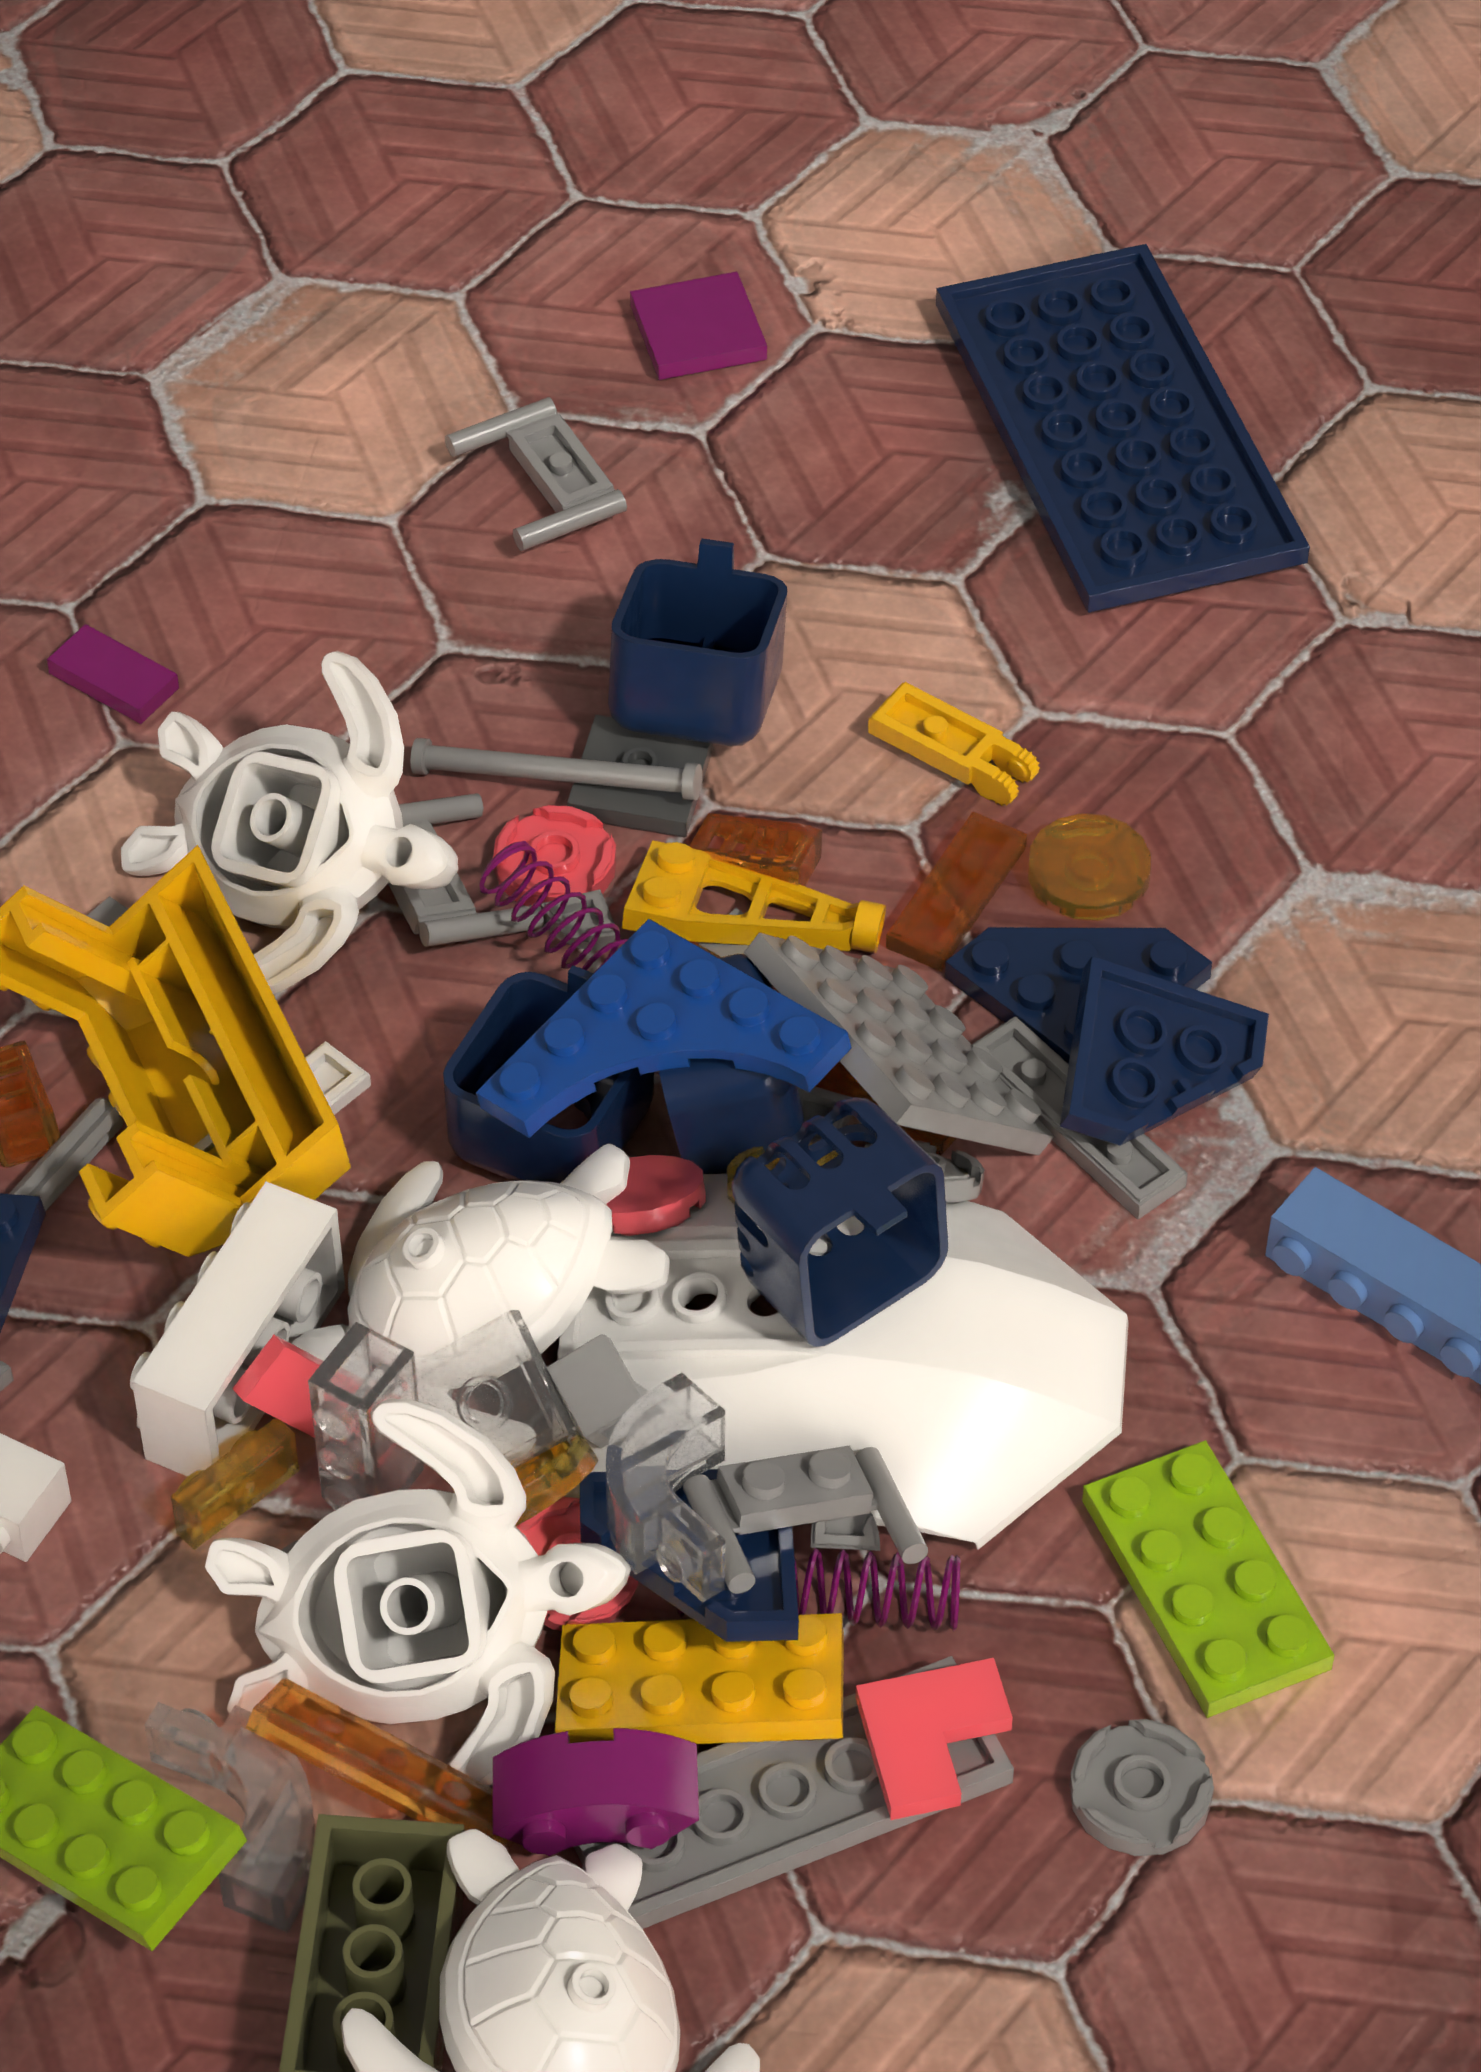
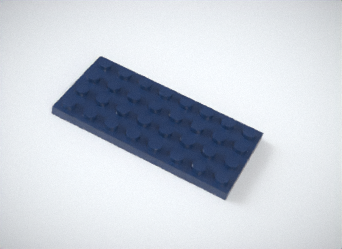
M1147 244L936 288V306L1088 613L1308 563L1310 546Z

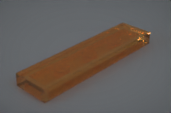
M283 1678L252 1709L246 1729L407 1816L424 1822L464 1824L465 1831L477 1829L501 1843L507 1851L515 1843L493 1834V1788L295 1682Z

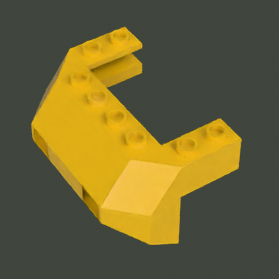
M198 845L110 926L100 923L25 885L0 907V990L7 991L10 989L29 998L42 1010L50 1011L53 1009L78 1021L89 1044L86 1049L87 1055L92 1063L102 1072L111 1091L108 1094L109 1102L113 1108H116L127 1125V1128L116 1139L133 1173L134 1178L132 1180H126L89 1163L79 1171L90 1196V1199H88L89 1209L102 1225L112 1230L119 1228L141 1237L152 1247L159 1248L162 1246L184 1256L191 1257L224 1245L231 1234V1226L237 1211L244 1203H252L266 1181L315 1200L351 1168L339 1124ZM208 1134L215 1146L208 1152L193 1147Z

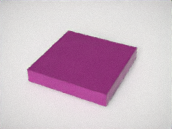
M738 272L630 291V306L658 380L767 360V343Z

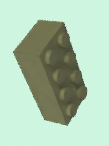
M318 1814L279 2072H356L345 2053L341 2032V2023L352 2008L363 2009L373 2014L419 2059L442 2072L445 2043L439 2021L440 1974L449 1947L460 1929L464 1892L453 1875L448 1862L447 1843L450 1838L465 1831L464 1824Z

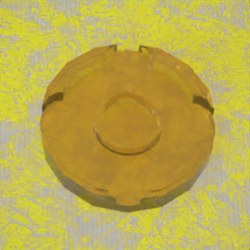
M1080 813L1059 818L1040 830L1030 846L1028 880L1036 897L1046 905L1048 900L1052 904L1059 906L1061 914L1073 919L1102 920L1122 915L1133 907L1134 900L1139 898L1141 894L1142 897L1144 896L1150 881L1151 853L1143 837L1127 823L1106 815Z
M574 1435L570 1440L572 1445L569 1444L567 1439L553 1441L512 1465L526 1494V1510L515 1526L534 1517L557 1502L592 1472L599 1460L583 1435Z

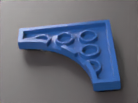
M648 919L476 1092V1096L482 1110L530 1138L544 1124L568 1106L596 1092L595 1082L638 1067L640 1075L666 1069L690 1067L691 1059L714 1058L733 1060L735 1069L766 1074L810 1092L852 1047L846 1030Z

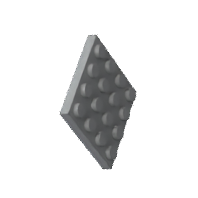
M758 933L744 951L745 955L779 993L848 1032L852 1048L840 1062L872 1099L898 1125L1034 1155H1040L1055 1137L1039 1120L1038 1117L1042 1113L1039 1106L1023 1092L1017 1089H1010L999 1078L1003 1072L1000 1063L983 1049L970 1046L971 1043L962 1035L966 1029L962 1021L946 1008L935 1005L925 994L928 990L927 983L910 968L904 965H898L896 969L884 966L867 955H863L860 959L850 957L829 945L824 949L812 947L795 936L782 939Z

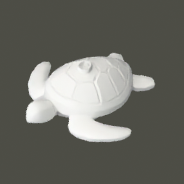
M340 651L326 654L323 657L321 666L322 675L345 719L350 743L322 730L285 724L261 728L239 737L226 747H223L215 736L197 720L181 712L172 711L158 728L160 754L166 761L191 774V778L186 782L175 799V825L139 826L121 847V863L126 873L134 876H151L170 871L198 845L234 916L269 928L287 929L278 939L253 954L273 994L284 991L318 971L346 942L357 923L359 909L376 897L388 882L392 885L411 889H436L447 886L458 872V856L453 848L441 837L413 824L403 827L402 813L394 792V788L398 785L403 773L404 744L398 715L375 675L358 658Z
M613 1144L603 1145L588 1156L560 1184L534 1180L498 1182L467 1189L434 1203L432 1202L443 1182L442 1166L439 1162L423 1161L405 1173L381 1200L357 1242L348 1272V1295L350 1296L348 1305L349 1325L339 1324L309 1330L296 1338L291 1344L358 1380L366 1372L376 1368L382 1374L394 1379L390 1399L408 1398L445 1410L488 1437L509 1462H512L532 1453L541 1439L536 1429L526 1422L474 1409L454 1399L456 1389L475 1386L502 1377L541 1355L565 1332L583 1307L593 1286L616 1294L641 1293L663 1286L668 1280L670 1260L663 1250L648 1240H610L612 1210L606 1204L625 1190L630 1169L629 1157L623 1150Z
M408 1398L387 1399L376 1405L370 1412L376 1430L432 1468L453 1487L455 1493L437 1489H406L353 1500L321 1519L298 1540L288 1553L244 1538L215 1539L210 1545L205 1568L221 1592L235 1596L262 1597L257 1611L255 1633L263 1650L273 1661L260 1668L246 1672L235 1680L227 1710L242 1732H252L267 1727L285 1717L309 1695L328 1707L355 1718L385 1724L436 1720L467 1710L488 1698V1705L476 1727L433 1784V1804L441 1809L452 1811L475 1804L493 1790L494 1756L515 1745L538 1738L553 1702L555 1671L550 1659L535 1648L542 1633L547 1611L555 1610L558 1613L570 1616L608 1603L627 1584L631 1568L621 1554L596 1543L557 1544L548 1550L546 1554L538 1556L527 1537L515 1526L526 1510L525 1491L516 1470L493 1442L445 1410Z
M469 1829L450 1838L447 1843V1858L452 1873L467 1898L477 1905L465 1919L452 1941L440 1974L439 2021L446 2051L455 2071L675 2072L679 2061L680 2025L674 1990L660 1956L644 1930L628 1912L640 1885L642 1859L623 1845L614 1843L590 1853L585 1858L582 1869L555 1855L536 1861L519 1870L507 1849L501 1843L477 1829ZM352 2008L344 2017L341 2023L344 2050L356 2072H440L423 2062L405 2047L373 2014L363 2009ZM737 2043L729 2046L705 2072H760V2058L749 2044Z

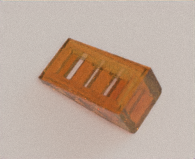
M708 813L690 847L708 853L714 860L797 886L799 884L806 886L821 859L822 829L799 823ZM715 835L725 838L720 849L708 848ZM737 843L746 845L742 852L733 851ZM760 849L766 851V854H758L757 851Z
M25 1040L0 1047V1077L22 1070V1073L0 1079V1164L6 1168L43 1157L61 1137L54 1111Z

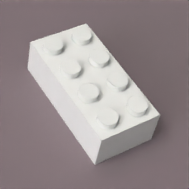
M267 1181L252 1203L246 1202L239 1208L231 1226L230 1236L219 1252L213 1251L206 1257L198 1275L197 1285L185 1302L179 1301L174 1305L166 1320L163 1336L151 1353L147 1351L139 1357L133 1368L130 1388L134 1392L137 1409V1427L141 1432L146 1460L217 1488L265 1414V1412L244 1402L232 1388L273 1335L292 1343L307 1331L320 1328L345 1289L336 1208Z

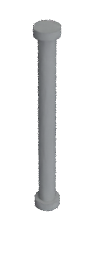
M416 738L414 740L410 757L412 773L427 775L430 769L657 790L682 793L683 799L698 800L702 787V767L698 763H686L684 768L436 746L432 745V741L426 738Z

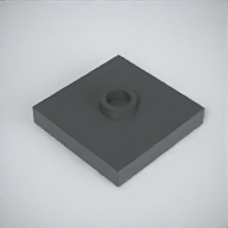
M595 715L581 759L684 768L686 763H698L702 767L703 784L713 751V744L634 732L621 727L612 717ZM573 783L567 806L591 813L605 824L687 837L698 800L683 799L682 793Z

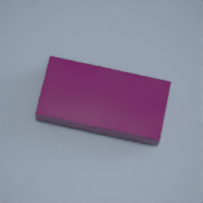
M87 624L83 625L47 658L49 674L140 724L179 689L178 675L175 672Z

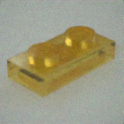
M274 1418L258 1431H250L241 1436L232 1446L230 1452L206 1470H198L190 1474L180 1484L177 1491L171 1495L176 1533L195 1550L298 1473L299 1464L295 1433L281 1420Z

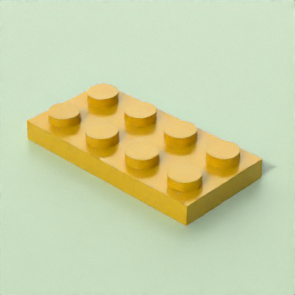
M842 1613L798 1615V1640L726 1642L694 1619L562 1625L555 1733L568 1731L570 1743L614 1741L613 1728L658 1732L679 1737L696 1744L843 1738L844 1629Z

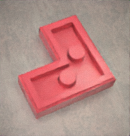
M994 1658L856 1685L855 1699L890 1820L961 1806L962 1793L947 1744L1012 1730L1013 1717Z

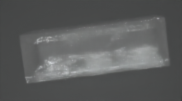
M355 1322L308 1380L322 1498L334 1510L356 1499L395 1490L409 1489L424 1470V1463L376 1430L370 1414L376 1405L387 1399L408 1398L418 1402L414 1351Z

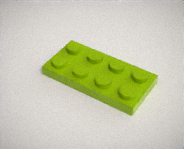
M1206 1440L1084 1485L1082 1502L1206 1718L1332 1670L1335 1656Z
M37 1705L0 1745V1858L150 1951H153L248 1841L237 1823Z

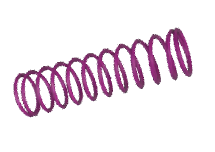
M526 841L514 842L496 854L483 871L479 887L480 892L483 894L496 893L495 906L497 907L508 905L522 893L530 882L537 866H543L548 869V879L539 882L529 889L515 904L511 913V921L513 922L523 921L536 911L548 895L552 882H561L565 886V894L549 902L532 919L528 927V937L535 938L549 930L564 911L570 897H577L581 900V910L564 919L548 936L544 952L553 953L565 946L581 926L586 913H594L598 916V926L583 933L565 951L561 960V968L569 969L572 965L575 966L581 962L596 944L602 929H612L615 932V941L598 950L585 963L582 969L586 971L599 957L611 949L604 962L599 966L600 968L617 951L619 945L624 944L628 940L620 939L619 927L614 923L603 924L604 918L601 910L598 908H587L585 895L580 892L570 893L569 880L564 877H554L553 867L547 861L537 862L536 850L529 846V843ZM525 851L524 857L516 870L504 882L492 889L485 888L486 877L500 862L514 853ZM531 854L532 863L526 865L529 855ZM529 870L526 878L516 891L500 902L499 900L507 887L516 878ZM545 886L542 894L529 910L516 917L524 902ZM561 902L553 917L541 929L533 933L534 927L542 916ZM578 917L570 932L558 944L549 948L556 935L567 924ZM594 934L587 947L579 956L566 964L576 947Z
M815 1548L810 1554L800 1605L795 1559L798 1615H805L815 1561L820 1613L832 1614L834 1612L843 1564L847 1614L852 1626L859 1622L870 1567L875 1621L880 1628L886 1624L897 1570L900 1607L904 1626L909 1629L914 1623L925 1571L929 1622L934 1631L937 1630L943 1620L952 1572L950 1628L953 1632L957 1629L961 1564L958 1555L955 1557L951 1555L946 1562L936 1617L931 1564L928 1556L918 1564L909 1616L904 1563L898 1552L894 1554L891 1561L882 1613L877 1562L875 1555L871 1551L864 1558L855 1610L853 1606L850 1561L844 1549L837 1556L828 1607L826 1605L821 1552ZM678 1609L679 1616L683 1617L685 1613Z

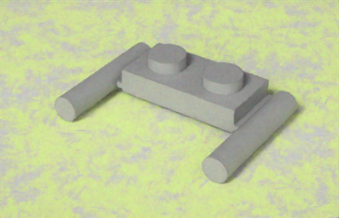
M550 397L445 436V444L452 457L508 437L511 453L556 512L513 529V537L520 551L627 511L626 500L619 489L615 490L613 488V484L562 416L557 413L555 404Z
M478 793L399 804L403 827L413 824L435 835L437 834L432 824L480 818L483 815V802ZM456 873L447 886L436 889H411L392 885L388 882L413 933H419L421 942L425 947L528 931L532 919L541 910L539 906L532 915L520 922L511 921L513 908L477 913L475 911L476 907L458 873ZM532 905L520 907L516 917L521 916ZM543 916L538 921L533 930L541 929L543 927Z
M849 1445L719 1466L717 1479L709 1480L706 1475H695L690 1477L683 1486L684 1493L728 1589L735 1594L744 1593L755 1584V1576L735 1533L743 1535L869 1514L870 1511L878 1510L904 1563H918L928 1554V1547L879 1450L874 1447L864 1448L856 1455H854Z

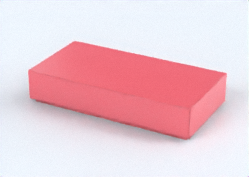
M276 1335L271 1337L232 1388L244 1402L331 1447L334 1446L373 1395L362 1381Z

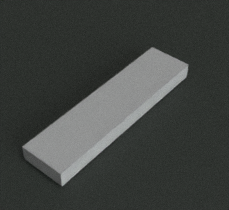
M1016 1016L970 1045L972 1048L978 1047L983 1049L1000 1063L1003 1072L999 1078L1010 1089H1017L1023 1092L1039 1106L1042 1113L1038 1118L1055 1136L1052 1141L1135 1218L1140 1219L1186 1187L1188 1173L1145 1134L1119 1146L1060 1127L1069 1064Z

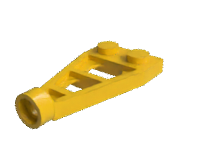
M652 840L625 904L622 929L637 931L648 919H651L689 942L750 945L758 933H763L782 939L795 936L806 942L809 946L824 949L829 945L840 951L855 949L876 954L883 931L886 905L866 900H860L859 903L852 904L712 852L693 849L683 843H663ZM708 886H720L742 894L751 900L748 912L740 915L709 914L700 911L696 906L703 889ZM773 903L811 917V920L764 919L769 904Z

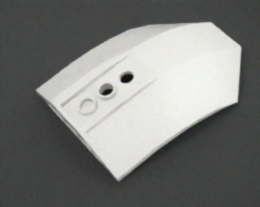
M735 1173L703 1174L706 1203L701 1209L696 1206L690 1207L691 1217L684 1220L678 1226L655 1233L632 1236L615 1234L612 1228L610 1240L643 1239L648 1240L663 1250L670 1260L667 1283L650 1291L633 1294L610 1293L593 1286L583 1307L560 1336L558 1360L601 1334L609 1337L633 1380L647 1389L660 1413L605 1447L600 1448L585 1439L557 1389L556 1498L564 1496L580 1498L579 1472L718 1469L719 1466L849 1445L854 1455L864 1448L874 1447L879 1450L921 1533L976 1543L977 1550H979L1122 1433L1129 1324L1127 1314L1006 1213L970 1201L946 1203L948 1253L943 1265L931 1279L836 1341L826 1346L814 1347L808 1344L779 1312L771 1316H758L750 1311L751 1303L760 1296V1293L749 1282L741 1267V1250L739 1249L737 1234L738 1225L735 1220V1199L732 1193V1182ZM852 1216L839 1224L837 1228L846 1235H857L864 1230V1225L855 1216ZM821 1236L812 1246L809 1253L815 1256H823L831 1251L832 1245L824 1236ZM707 1293L717 1296L713 1304L705 1309L695 1311L684 1308L686 1304L699 1294ZM878 1510L871 1511L878 1526H885Z

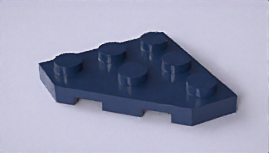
M988 927L945 961V978L1004 1023L1016 1016L1069 1064L1082 971L1092 956L1195 990L1210 979L1212 961L1166 928Z
M1092 956L1082 971L1060 1127L1121 1146L1252 1079L1263 1066L1269 1014Z
M718 1469L579 1472L580 1535L582 1543L600 1544L621 1554L631 1568L629 1574L631 1577L726 1642L798 1640L799 1617L792 1526L743 1535L735 1533L755 1576V1584L744 1593H732L728 1589L683 1490L684 1483L695 1475H706L709 1480L717 1479Z

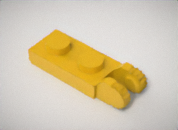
M902 682L868 720V733L967 785L972 783L980 796L993 800L995 804L999 803L1001 806L1003 804L1007 806L1018 796L1019 790L1015 781L1020 780L1022 783L1024 781L1028 783L1037 775L1040 769L1038 766L1039 762L1036 760L1037 757L1033 756L1032 752H1029L1026 748L1023 749L1019 744L1004 737L1002 731L907 682ZM991 760H993V762L996 764V766L992 765V764L989 763V762H990Z

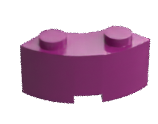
M613 1728L614 1741L570 1743L569 1734L566 1731L534 1738L515 1745L493 1757V1834L520 1844L529 1852L548 1856L573 1846L596 1842L629 1843L648 1849L660 1846L674 1835L699 1821L697 1744L658 1732Z

